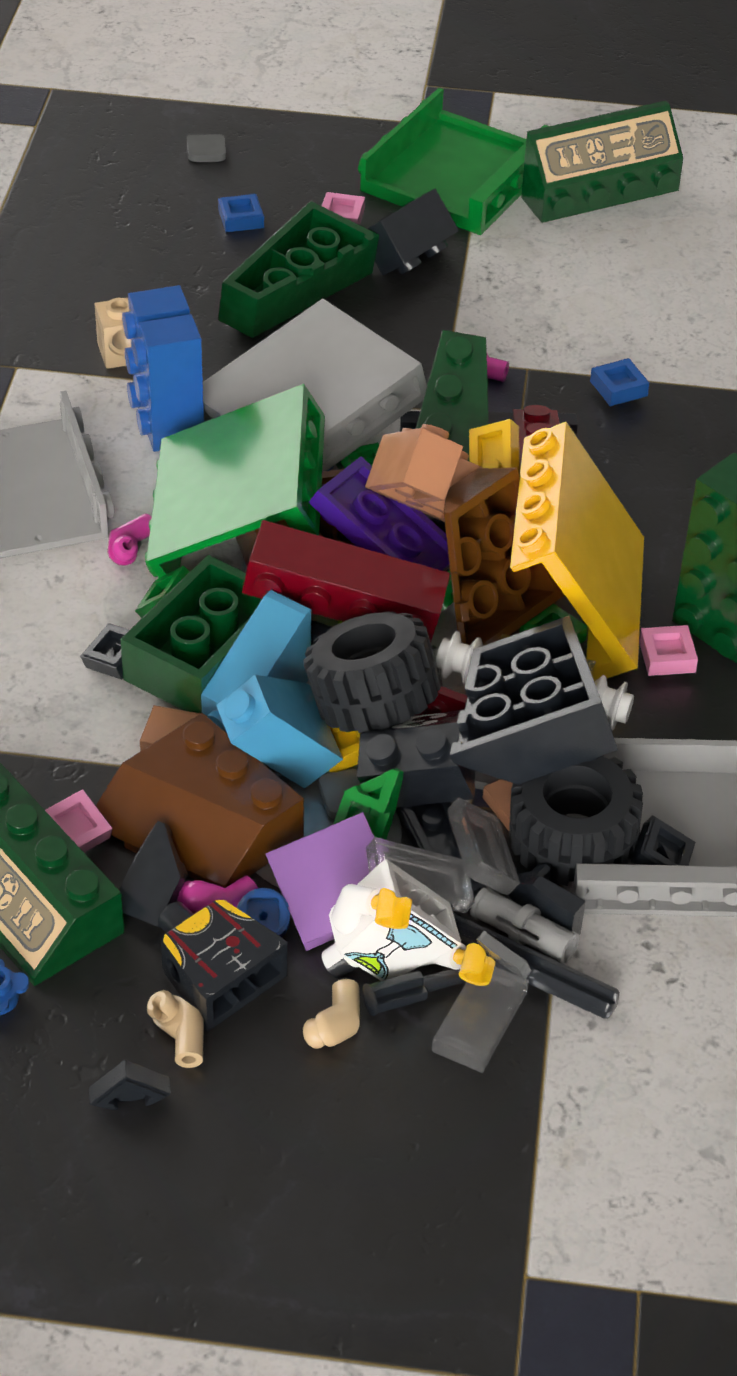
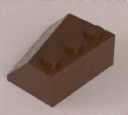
M478 468L451 486L445 498L444 520L457 631L460 632L461 643L471 645L477 637L481 638L483 646L504 639L564 596V593L542 563L513 572L510 568L520 481L517 468Z
M203 713L124 761L96 804L97 809L112 827L111 835L123 840L124 848L138 853L157 821L169 825L173 833L171 838L180 861L185 864L189 874L188 877L224 888L244 876H251L267 865L269 862L266 853L304 837V798L259 760L231 744L227 733Z

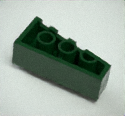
M310 201L222 281L218 320L254 338L313 306L321 299H325L373 273L379 234Z
M442 330L416 429L421 428L423 424L439 427L449 433L448 440L462 445V451L468 455L469 429L489 424L486 337Z

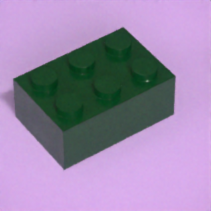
M207 555L120 639L123 680L183 711L201 714L202 692L262 600L242 593L246 573Z

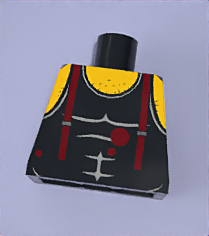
M215 900L196 914L191 912L182 902L176 901L168 905L159 916L158 925L166 932L161 939L162 968L182 999L200 1011L204 1019V1029L207 1032L287 976V942L225 900Z

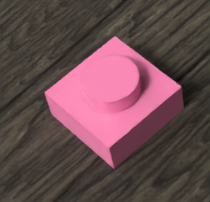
M326 192L322 207L360 225L365 210V197Z
M688 625L641 628L639 644L648 676L696 673L698 657Z
M83 789L45 810L84 853L106 841L111 836L112 827Z

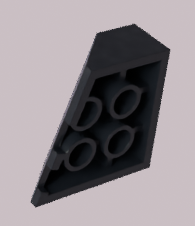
M570 616L473 649L464 688L467 694L464 710L459 711L457 726L460 731L457 742L452 743L450 757L454 764L519 785L582 762L596 760L602 755L618 750L601 698Z

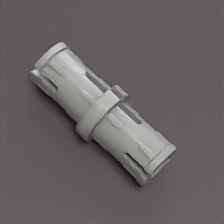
M489 887L482 888L472 903L470 910L472 918L481 920L507 934L509 939L522 945L526 944L558 962L568 963L577 949L580 937L578 933L571 932L541 916L540 909L531 904L521 906L494 892Z

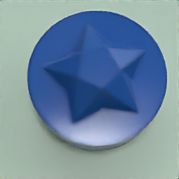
M268 888L254 889L244 895L237 906V909L280 937H283L289 928V905L286 899L275 890Z

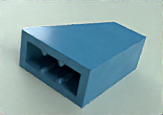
M270 590L263 597L202 692V713L226 732L216 705L254 675L307 683L309 679L303 659L306 658L305 652L307 648L311 646V609Z
M254 675L216 705L231 744L304 789L343 760L330 727L326 724V721L322 720L311 686L307 683Z

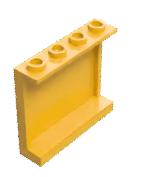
M564 422L551 428L539 429L524 438L510 568L513 572L539 563L544 565L588 626L586 661L594 682L603 675L609 678L637 669L644 536L568 423Z

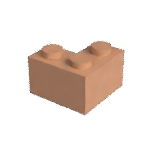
M423 424L421 428H403L401 432L382 436L365 488L445 522L444 505L449 488L478 468L483 467L469 462V455L462 451L463 446L448 440L449 433L433 425Z

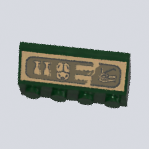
M661 101L527 131L521 198L540 222L543 223L679 191L683 154L670 104L667 101Z
M0 763V948L19 970L27 975L31 984L36 986L124 933L121 892Z

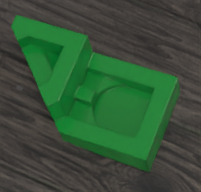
M398 768L391 769L378 777L345 790L333 825L363 812L382 853L396 810L404 771Z

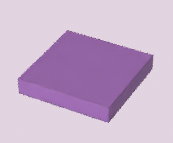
M363 812L266 853L282 895L289 905L288 909L306 951L334 939L329 914L331 908L336 904L342 888L348 884L357 885L384 861V857Z

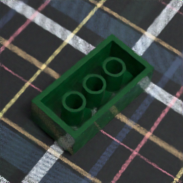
M734 452L696 479L672 621L679 626L688 625L691 634L737 664V454Z

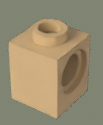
M114 298L110 301L94 303L97 343L106 369L126 366L124 349L131 347V339H127L125 336L122 313L129 312L128 298Z

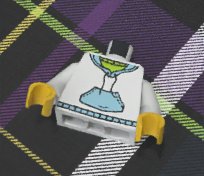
M387 859L375 867L357 885L348 884L344 886L336 904L331 908L329 918L335 943L322 952V960L327 970L335 978L341 979L360 967L383 981L405 975L421 966L437 964L454 970L460 969V978L470 984L486 986L491 982L496 963L495 960L486 956L485 949L479 944L471 943L465 946L461 943L450 902Z

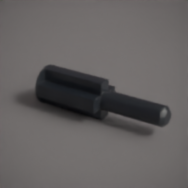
M449 969L423 976L420 971L372 984H364L362 989L363 1000L369 1014L376 1016L380 1012L427 1000L428 992L466 981L460 978V969Z

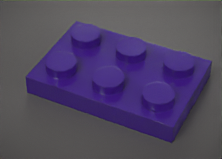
M361 456L317 490L308 502L321 514L328 524L337 528L357 547L445 571L450 566L446 533L423 512L365 488L372 466Z

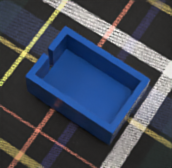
M180 285L128 293L129 312L122 313L125 336L127 339H131V347L124 349L128 373L133 374V382L127 383L128 399L131 408H138L136 410V418L140 435H148L153 452L160 451L162 438L204 422L201 337L193 316L190 314L189 306Z

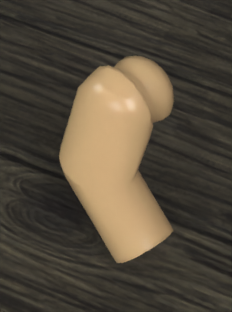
M342 979L332 985V1006L319 1012L316 1018L308 1019L303 1026V1036L309 1046L315 1049L322 1048L325 1045L332 1047L357 1033L360 1027L358 983L354 980Z
M162 990L153 994L148 1001L147 1012L160 1029L176 1039V1064L185 1068L199 1066L203 1062L204 1019L200 1011L181 997L172 995L169 991Z

